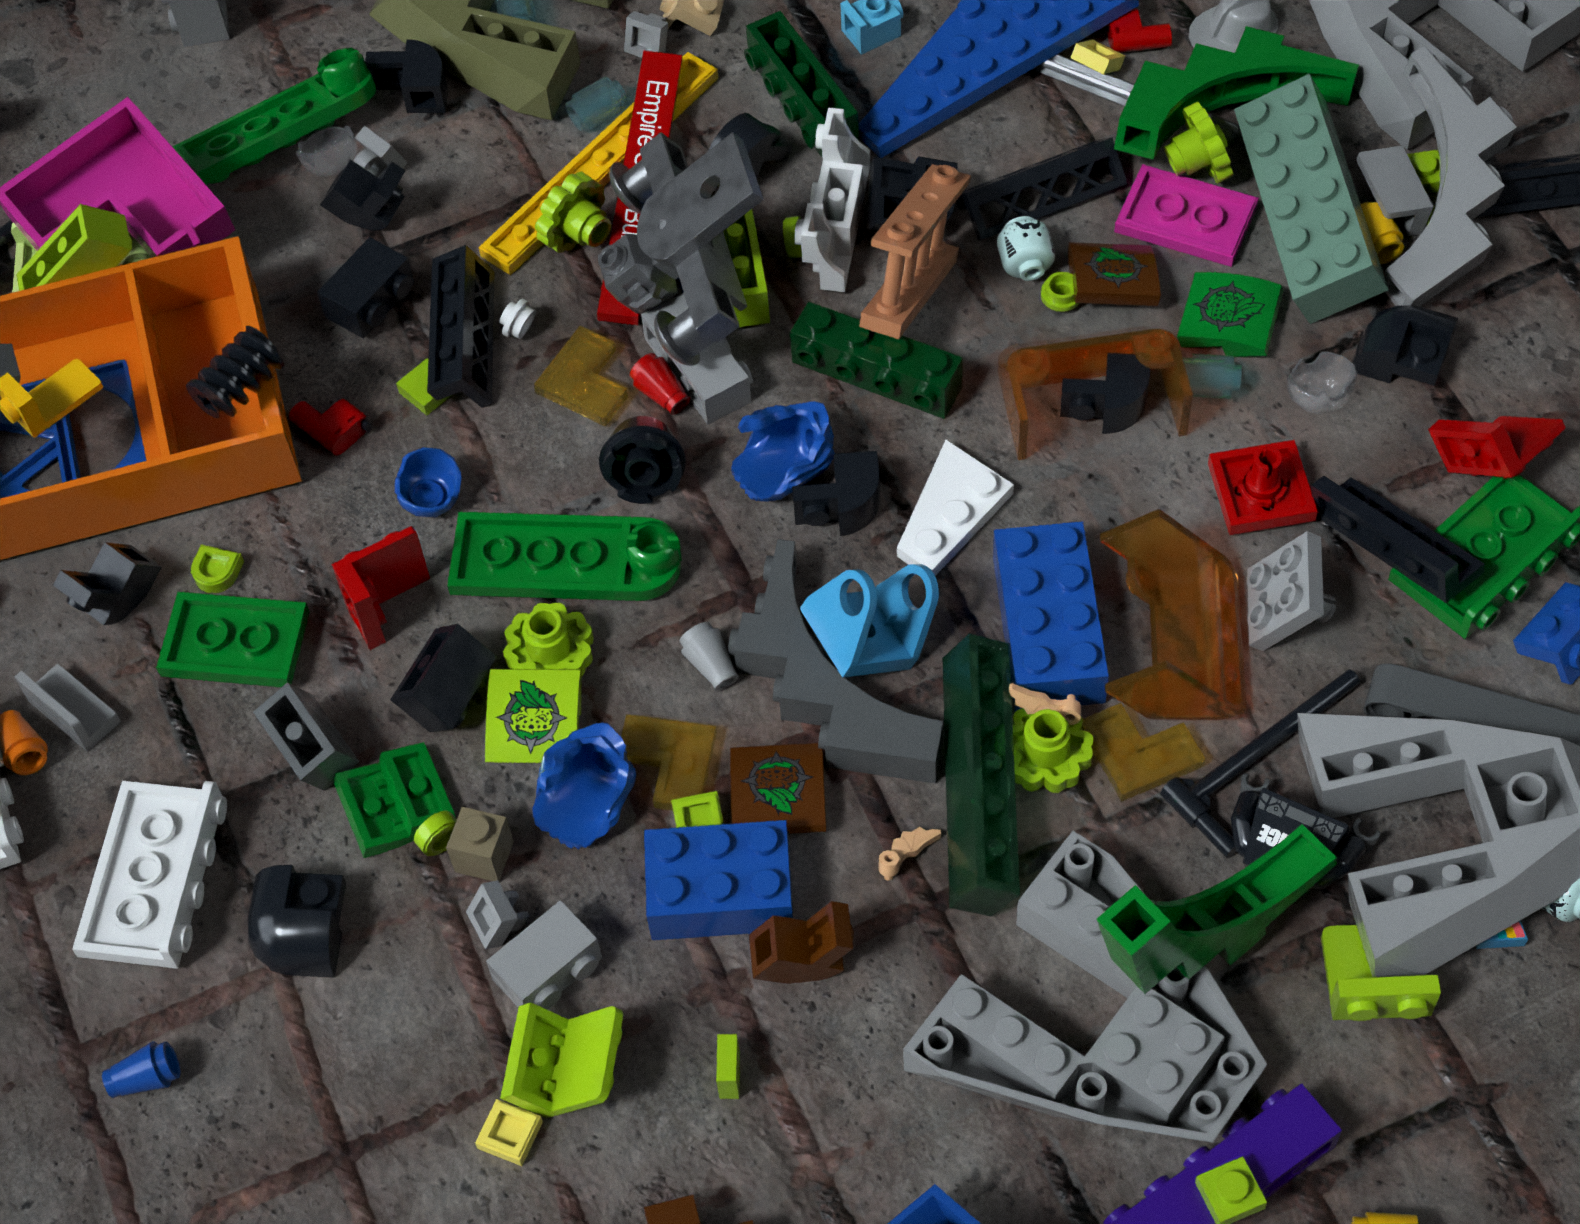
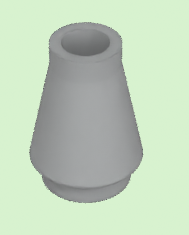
M703 622L690 628L681 636L679 640L683 647L681 654L712 684L716 691L724 690L737 681L739 676L733 668L720 629L713 628L710 622Z

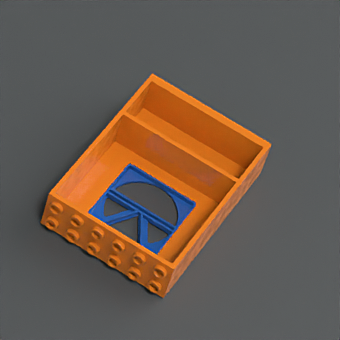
M239 236L0 296V344H12L21 375L19 384L27 392L31 391L72 360L79 359L101 380L103 390L117 395L128 404L132 410L136 428L134 440L129 451L115 468L82 478L80 476L70 414L68 413L39 434L37 437L50 440L7 474L3 475L0 472V560L302 482L275 367L270 364L267 365L273 376L270 381L263 380L259 376L255 377L261 387L258 393H254L246 387L243 389L249 399L246 405L240 404L234 399L231 401L237 411L234 417L228 416L222 411L219 413L220 417L218 419L205 413L191 398L186 388V384L191 379H198V372L203 367H210V361L213 357L222 355V349L228 343H234V337L239 332H246V326L256 328L269 339L257 286ZM0 410V431L31 436L18 422L12 424ZM58 457L62 483L35 490L23 488L25 482Z

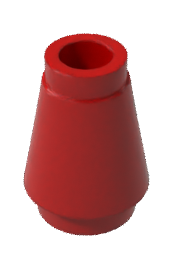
M649 353L639 359L632 367L630 377L634 380L633 386L665 410H668L671 415L679 413L687 406L690 397L664 357H658L655 353Z

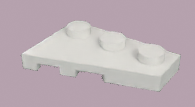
M945 440L897 546V557L908 565H926L936 576L1013 495L1014 484Z

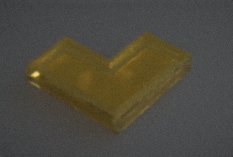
M579 326L534 383L535 393L606 427L628 398L626 387L598 375L615 353V342L585 327Z
M1121 703L1083 718L1082 730L1093 735L1092 751L1121 802L1165 784L1175 777H1181L1198 770L1205 765L1206 759L1184 722L1142 739Z
M626 714L621 737L626 745L627 759L634 764L660 767L653 797L654 808L673 811L671 799L704 793L717 735L716 726Z

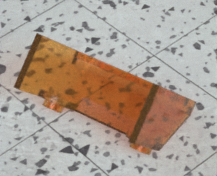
M1139 326L1022 343L1005 348L998 357V377L1017 459L1024 460L1027 457L1029 419L1021 389L1062 383L1063 378L1089 379L1103 377L1106 375L1108 353L1135 354L1138 361L1144 366L1149 367L1150 370H1161L1178 436H1186L1193 393L1176 337L1163 329Z
M1160 509L1101 533L1100 542L1127 560L1128 572L1126 573V583L1131 593L1150 605L1152 666L1106 683L1105 692L1150 720H1227L1243 714L1246 710L1247 699L1239 580L1231 561Z

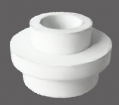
M522 298L517 304L510 302L507 305L499 321L500 324L504 325L502 329L504 336L509 338L513 335L521 339L526 334L536 315V310L529 307V301Z

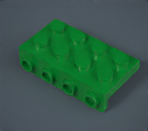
M1521 475L1507 479L1493 476L1434 530L1483 562L1485 572L1447 603L1394 568L1391 569L1388 580L1466 640L1478 628L1484 631L1490 627L1500 613L1499 608L1507 600L1515 603L1527 590L1530 584L1529 580L1536 573L1540 576L1545 575L1558 559V553L1565 546L1568 549H1572L1579 543L1580 506L1572 513ZM1458 565V574H1459L1460 572H1462V571L1464 570V568L1461 567L1460 565Z

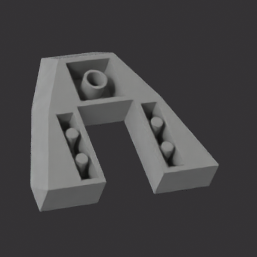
M1309 0L1324 39L1336 58L1359 64L1354 87L1377 125L1400 145H1403L1406 150L1434 132L1433 124L1421 98L1403 74L1410 55L1424 45L1432 55H1437L1442 59L1448 73L1458 85H1463L1471 91L1474 77L1408 25L1410 22L1438 4L1522 72L1577 36L1580 32V0Z
M1297 713L1299 744L1321 813L1336 818L1464 789L1483 842L1477 845L1348 873L1349 903L1372 977L1426 975L1554 902L1566 893L1571 885L1580 878V746L1560 737L1455 720Z
M1075 831L1069 834L1018 900L1016 925L1128 998L1085 1057L962 974L903 1048L904 1071L1054 1117L1212 1143L1268 1064L1210 971L1205 966L1189 980L1176 967L1150 991L1144 994L1111 959L1096 919L1133 886L1136 885L1138 887V885L1111 854Z

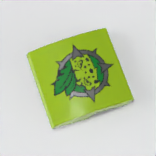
M490 669L486 710L485 762L541 763L543 754L557 741L567 738L573 731L579 730L582 670Z

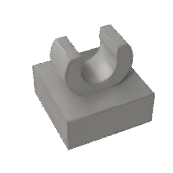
M636 11L629 14L626 18L624 52L641 58L643 50L666 53L667 18L654 13L645 15Z
M366 126L355 137L365 149L358 153L354 162L376 177H379L384 171L385 165L388 167L391 162H394L401 168H404L408 163L389 143Z
M498 880L482 883L466 910L485 950L502 946L510 931L520 930L529 917L527 911L515 913L512 907L519 897L518 893L511 890L504 892Z

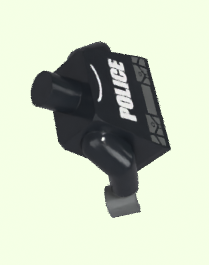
M1248 773L1242 775L1240 794L1231 816L1235 850L1240 856L1244 857L1243 864L1245 867L1263 856L1303 824L1337 857V865L1311 887L1314 889H1325L1348 874L1364 854L1372 851L1381 834L1377 830L1374 836L1366 837L1359 832L1363 822L1362 819L1355 820L1349 831L1348 824L1270 791V780L1268 778H1265L1264 784L1261 787H1252L1248 784Z

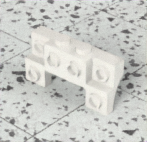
M828 108L825 124H818L815 145L817 149H822L823 157L818 182H813L810 203H807L804 219H797L795 244L801 245L802 262L813 263V272L819 273L820 290L845 292L870 171V149L860 143L851 133L844 117V109Z

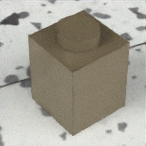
M461 807L446 849L456 873L490 881H500L514 840L505 816Z

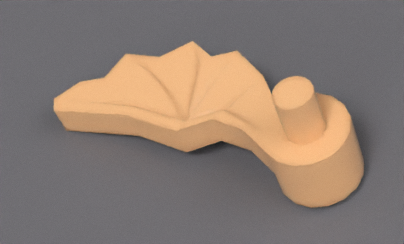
M1014 683L1009 684V692L1015 698V706L1024 708L1027 714H1035L1040 710L1051 709L1059 712L1068 721L1069 725L1077 724L1080 721L1081 704L1076 700L1075 695L1069 694L1067 699L1056 700L1050 699L1046 693L1031 691Z
M918 827L912 832L903 831L900 838L893 840L891 850L883 851L879 855L878 868L880 874L884 876L885 880H892L893 876L899 872L901 863L906 858L916 857L925 847L941 839V830H925Z

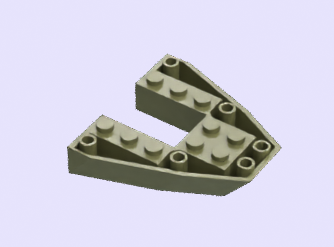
M377 0L369 15L406 44L407 39L418 40L430 45L438 52L444 71L518 113L553 120L581 64L575 31L490 12L489 10L494 0ZM613 0L572 1L609 9Z

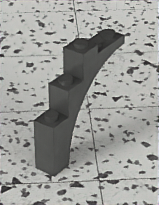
M778 539L774 556H766L763 581L768 582L766 592H759L757 595L755 614L743 612L739 629L732 628L730 633L728 654L735 656L737 673L775 678L773 701L780 704L781 720L821 725L818 748L825 750L827 768L936 784L943 746V721L904 712L876 700L849 682L845 677L842 678L839 671L822 655L811 638L797 606L794 591L797 570L795 541Z

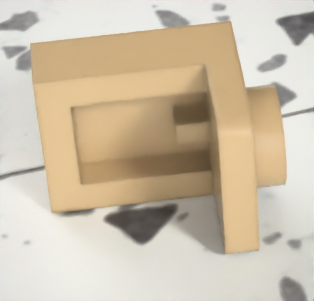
M662 0L660 10L664 12L663 17L667 18L668 28L678 19L711 36L717 28L724 0Z

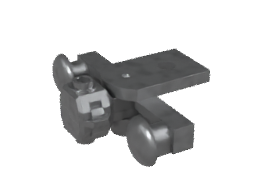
M660 132L639 149L642 160L631 169L615 162L612 164L609 172L611 185L618 198L629 209L640 214L637 225V235L625 234L612 245L606 246L598 255V263L605 287L617 301L635 313L642 314L675 296L678 293L675 280L679 277L689 308L678 317L666 311H659L655 316L654 328L657 338L665 351L677 362L687 366L698 364L700 361L699 353L713 342H720L740 327L734 307L740 311L748 307L723 231L764 199L744 141L733 132L689 167L682 147ZM720 185L717 193L711 197L714 189Z

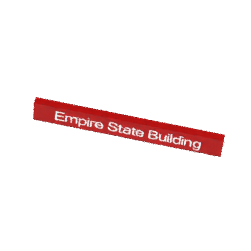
M643 50L623 163L629 169L642 160L639 149L660 132L670 139L682 69V55ZM618 197L609 245L615 243L625 234L637 235L640 214L629 209ZM603 280L597 310V321L639 325L640 314L635 313L617 301L606 289Z

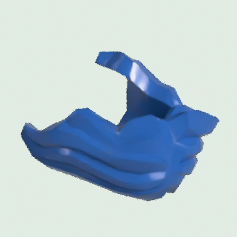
M813 401L789 406L775 405L756 410L751 415L742 417L738 426L741 433L752 431L743 453L732 462L731 471L735 481L740 482V487L745 489V494H748L750 499L763 502L780 500L793 492L792 486H803L820 476L827 470L835 454L832 448L834 434L824 404Z
M595 723L573 731L567 738L557 741L547 749L542 757L537 779L536 799L532 808L534 822L541 831L549 832L553 839L558 838L561 844H565L571 849L574 847L578 850L582 847L586 848L597 839L605 836L617 824L627 795L634 787L636 770L627 759L626 745L622 737L609 724Z

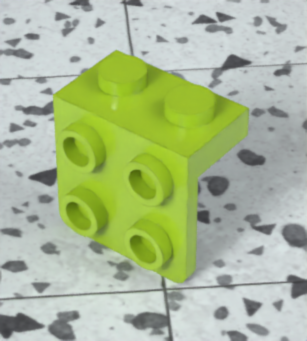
M1356 925L1327 926L1323 929L1321 943L1332 1020L1367 1021L1379 1018L1416 1019L1432 1016L1441 994L1438 975L1372 977Z
M531 1002L519 1006L500 1099L545 1118L603 1103L608 1098L614 1083L613 1070L617 1048L622 1038L623 1011L610 1006L567 1019Z

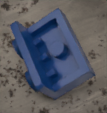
M1565 582L1517 635L1513 642L1518 654L1555 664L1561 682L1572 685L1580 676V586Z

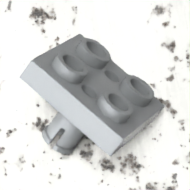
M1306 531L1247 569L1249 646L1264 651L1316 620L1324 623L1333 616L1336 605L1330 603L1336 602V599L1330 594L1323 593L1322 545L1320 536Z

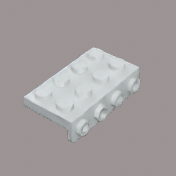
M122 781L72 948L77 957L178 969L182 953H187L191 946L193 930L190 923L194 909H199L203 902L204 883L202 879L206 866L210 867L215 858L216 843L214 835L217 824H223L227 813V800L222 796L216 782L205 781L202 789Z

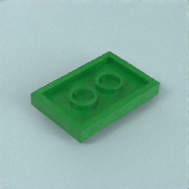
M177 592L156 669L160 677L271 687H282L287 682L292 684L310 613L307 603Z

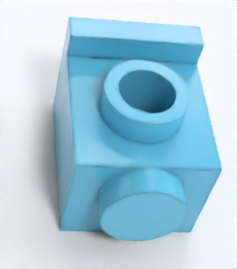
M846 0L840 3L841 30L861 55L901 36V18H903L904 14L899 0H858L851 4Z

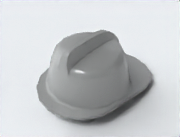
M1221 0L1217 6L1203 12L1194 19L1189 27V40L1193 48L1198 43L1235 53L1246 26L1276 33L1278 30V18L1271 9L1269 0Z

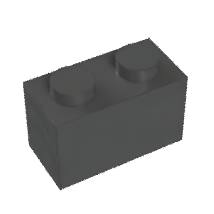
M288 682L253 711L300 781L326 791L334 784L335 773L350 770L359 763L355 754L314 696Z

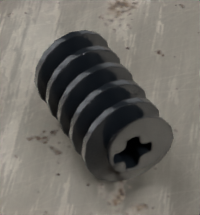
M246 326V332H239L234 337V343H228L222 349V355L213 357L210 361V367H203L198 372V379H191L186 384V388L191 398L205 413L217 419L220 417L219 413L221 411L228 416L234 417L237 411L231 401L234 399L240 404L246 405L249 399L243 389L246 387L250 391L258 393L261 387L255 377L259 376L263 380L270 381L273 376L267 365L270 364L280 370L284 366V362L279 356L276 347L263 333L254 327Z

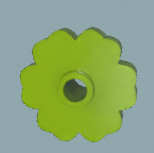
M1198 101L1183 108L1182 114L1186 121L1187 131L1171 138L1172 143L1163 147L1174 173L1177 176L1185 172L1187 175H1190L1205 167L1217 184L1231 178L1234 173L1225 149L1228 147V143L1218 124L1214 125L1205 108H1202Z
M583 172L568 175L563 181L562 186L552 188L548 197L541 205L540 210L543 215L535 224L537 239L558 253L572 250L577 243L582 246L589 245L590 247H597L602 244L611 230V221L607 218L606 212L601 209L605 202L604 187Z
M539 603L534 606L529 614H517L513 618L512 624L505 629L507 646L503 650V655L510 669L582 670L583 676L586 668L593 661L590 646L593 644L594 637L591 626L586 622L581 612L567 614L566 607L562 603Z
M1024 708L1017 710L1013 715V725L1005 726L1000 732L999 760L1009 765L1010 779L1017 784H1021L1023 788L1031 792L1040 789L1044 785L1048 791L1059 793L1065 788L1077 785L1080 771L1086 770L1091 766L1093 755V735L1082 730V717L1077 724L1069 725L1068 721L1059 712L1051 709L1040 710L1035 714H1027Z

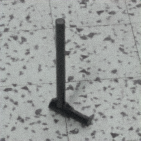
M1348 669L1199 781L1194 783L1192 779L1175 777L1162 788L1160 795L1192 828L1197 827L1226 858H1230L1237 852L1234 839L1210 814L1209 796L1298 730L1297 713L1320 714L1360 684L1358 675L1353 670Z

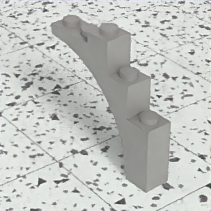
M1424 45L1410 55L1403 74L1421 98L1433 124L1440 155V185L1434 212L1429 224L1411 248L1384 272L1389 288L1384 293L1394 305H1414L1419 307L1484 262L1493 244L1490 242L1489 235L1484 227L1477 222L1473 223L1472 220L1497 202L1505 186L1502 183L1499 172L1492 165L1486 164L1485 161L1508 146L1517 128L1511 114L1504 107L1498 106L1491 97L1476 105L1470 91L1465 86L1458 85L1448 73L1442 59L1437 55H1432Z

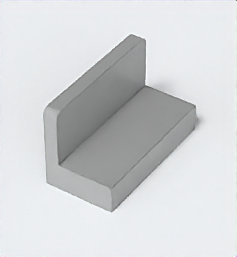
M1403 145L1359 152L1356 161L1383 215L1388 219L1398 217L1406 236L1421 234L1424 231L1433 205Z
M58 663L36 683L22 671L14 676L28 701L87 752L121 722L115 711Z

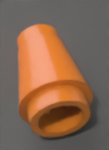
M8 710L0 714V747L4 765L18 775H30L39 771L47 761V743L22 717L19 711Z

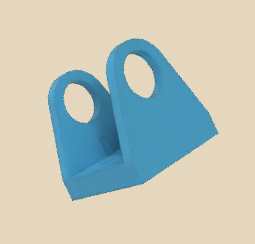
M923 564L907 565L876 587L871 577L865 571L860 569L846 570L809 595L800 607V610L842 678L909 670L920 657L938 603L939 588L934 573ZM915 574L921 577L926 588V598L920 608L912 604L908 593L910 579ZM855 580L860 584L863 591L847 593L849 584Z

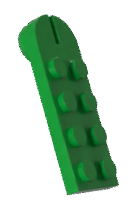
M354 48L337 49L328 53L319 61L317 67L318 74L172 147L205 185L219 183L227 179L231 172L243 166H251L261 162L266 154L278 148L293 146L300 140V137L314 130H323L334 124L335 119L368 102L376 92V85L363 55Z
M458 512L447 587L450 595L625 601L651 600L669 591L679 578L681 571L680 561H682L680 541L675 531L668 524L650 517Z

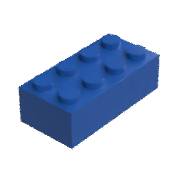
M1083 521L994 530L993 563L1011 683L1031 691L1046 693L1050 699L1064 700L1067 699L1069 694H1073L1081 706L1106 703L1109 674ZM1013 698L1014 709L1016 712L1017 710L1022 708L1015 706V698Z

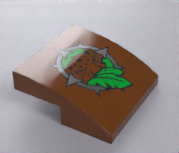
M1069 242V273L1073 274L1075 303L1158 306L1161 297L1157 263L1151 245Z
M818 743L730 748L732 824L786 820L788 834L826 832L823 749L818 748Z

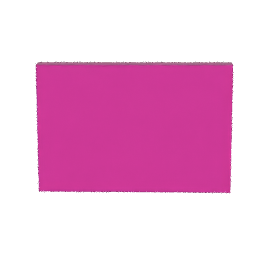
M1142 164L1115 222L1114 232L1232 267L1257 209L1259 198L1186 176H1177L1175 173Z

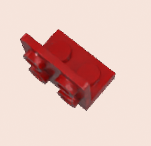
M1500 416L1492 423L1439 419L1428 431L1448 473L1469 474L1471 476H1496L1507 479L1522 473L1526 468V464L1539 452L1549 448L1553 444L1554 439L1566 429V426L1562 419Z
M413 526L402 531L392 532L381 541L360 551L350 552L341 560L331 564L348 613L370 650L386 643L381 625L387 623V620L379 604L430 579L418 534Z

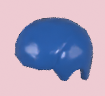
M422 447L412 451L403 457L395 478L394 489L397 501L403 509L415 516L436 518L449 511L456 503L460 493L462 474L455 458L442 449Z

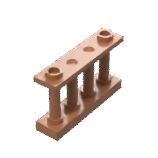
M932 164L873 236L871 246L888 251L884 284L861 312L859 327L900 339L957 262L959 247L946 244L943 241L947 212L969 185L971 175L958 172L952 166Z

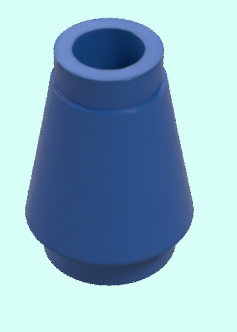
M152 1041L111 1066V1068L102 1072V1080L108 1095L111 1098H115L120 1095L125 1096L168 1088L171 1086V1081L180 1078L181 1071L173 1047L166 1041L160 1044Z

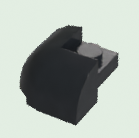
M918 156L914 163L874 157L870 163L868 202L864 206L865 228L868 231L878 232L932 164L937 166L948 165L957 170L958 163ZM955 203L947 212L946 221L953 214Z
M1395 305L1379 311L1362 333L1349 372L1390 383L1393 374L1435 386L1451 344L1458 317L1414 305Z
M274 865L264 868L257 873L247 918L248 943L255 957L267 965L273 972L291 976L335 978L342 940L339 923L346 889L344 876L296 873L293 865Z

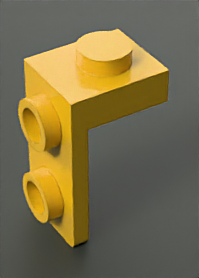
M79 359L72 360L29 392L7 372L0 377V410L12 424L18 422L35 438L99 392L103 385L101 380Z

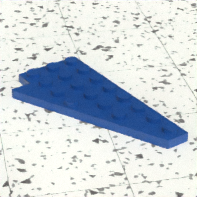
M961 0L954 12L859 123V138L879 158H883L1138 7L1139 1Z

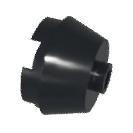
M637 416L619 424L605 442L599 455V467L604 480L618 491L617 496L632 503L648 504L653 502V497L664 494L670 489L673 492L677 488L685 471L686 457L682 446L666 424L653 417Z

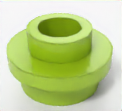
M1056 272L1047 278L1041 287V300L1045 306L1054 311L1065 312L1076 308L1080 304L1075 303L1073 274Z

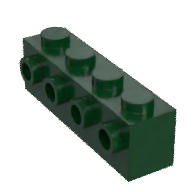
M778 11L746 25L748 48L744 50L747 64L752 71H758L763 77L764 85L770 96H777L780 100L787 119L791 123L796 122L800 127L807 146L810 149L815 148L822 157V149H817L815 145L818 124H825L828 108L844 109L847 126L859 141L858 112L783 13Z
M808 301L790 331L792 363L942 419L946 418L962 389L963 357L905 336L896 339L859 327V319Z

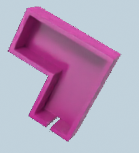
M126 97L0 187V205L37 251L80 204L125 215L128 231L151 258L220 241L235 231L225 206L129 97Z

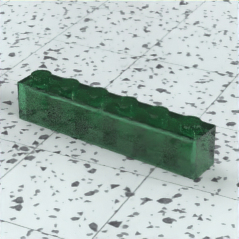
M969 633L942 658L949 908L991 917L1020 895L1012 697L1009 692V684H1011L1009 643Z

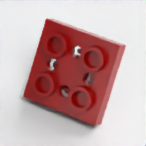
M1295 440L1209 454L1208 466L1229 535L1316 521L1318 510L1312 497ZM1272 506L1273 509L1267 511L1264 510L1262 507L1270 508Z

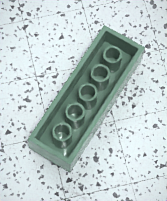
M1307 74L1235 108L1234 111L1292 299L1307 321L1312 324L1388 291L1389 288L1327 102L1311 75Z

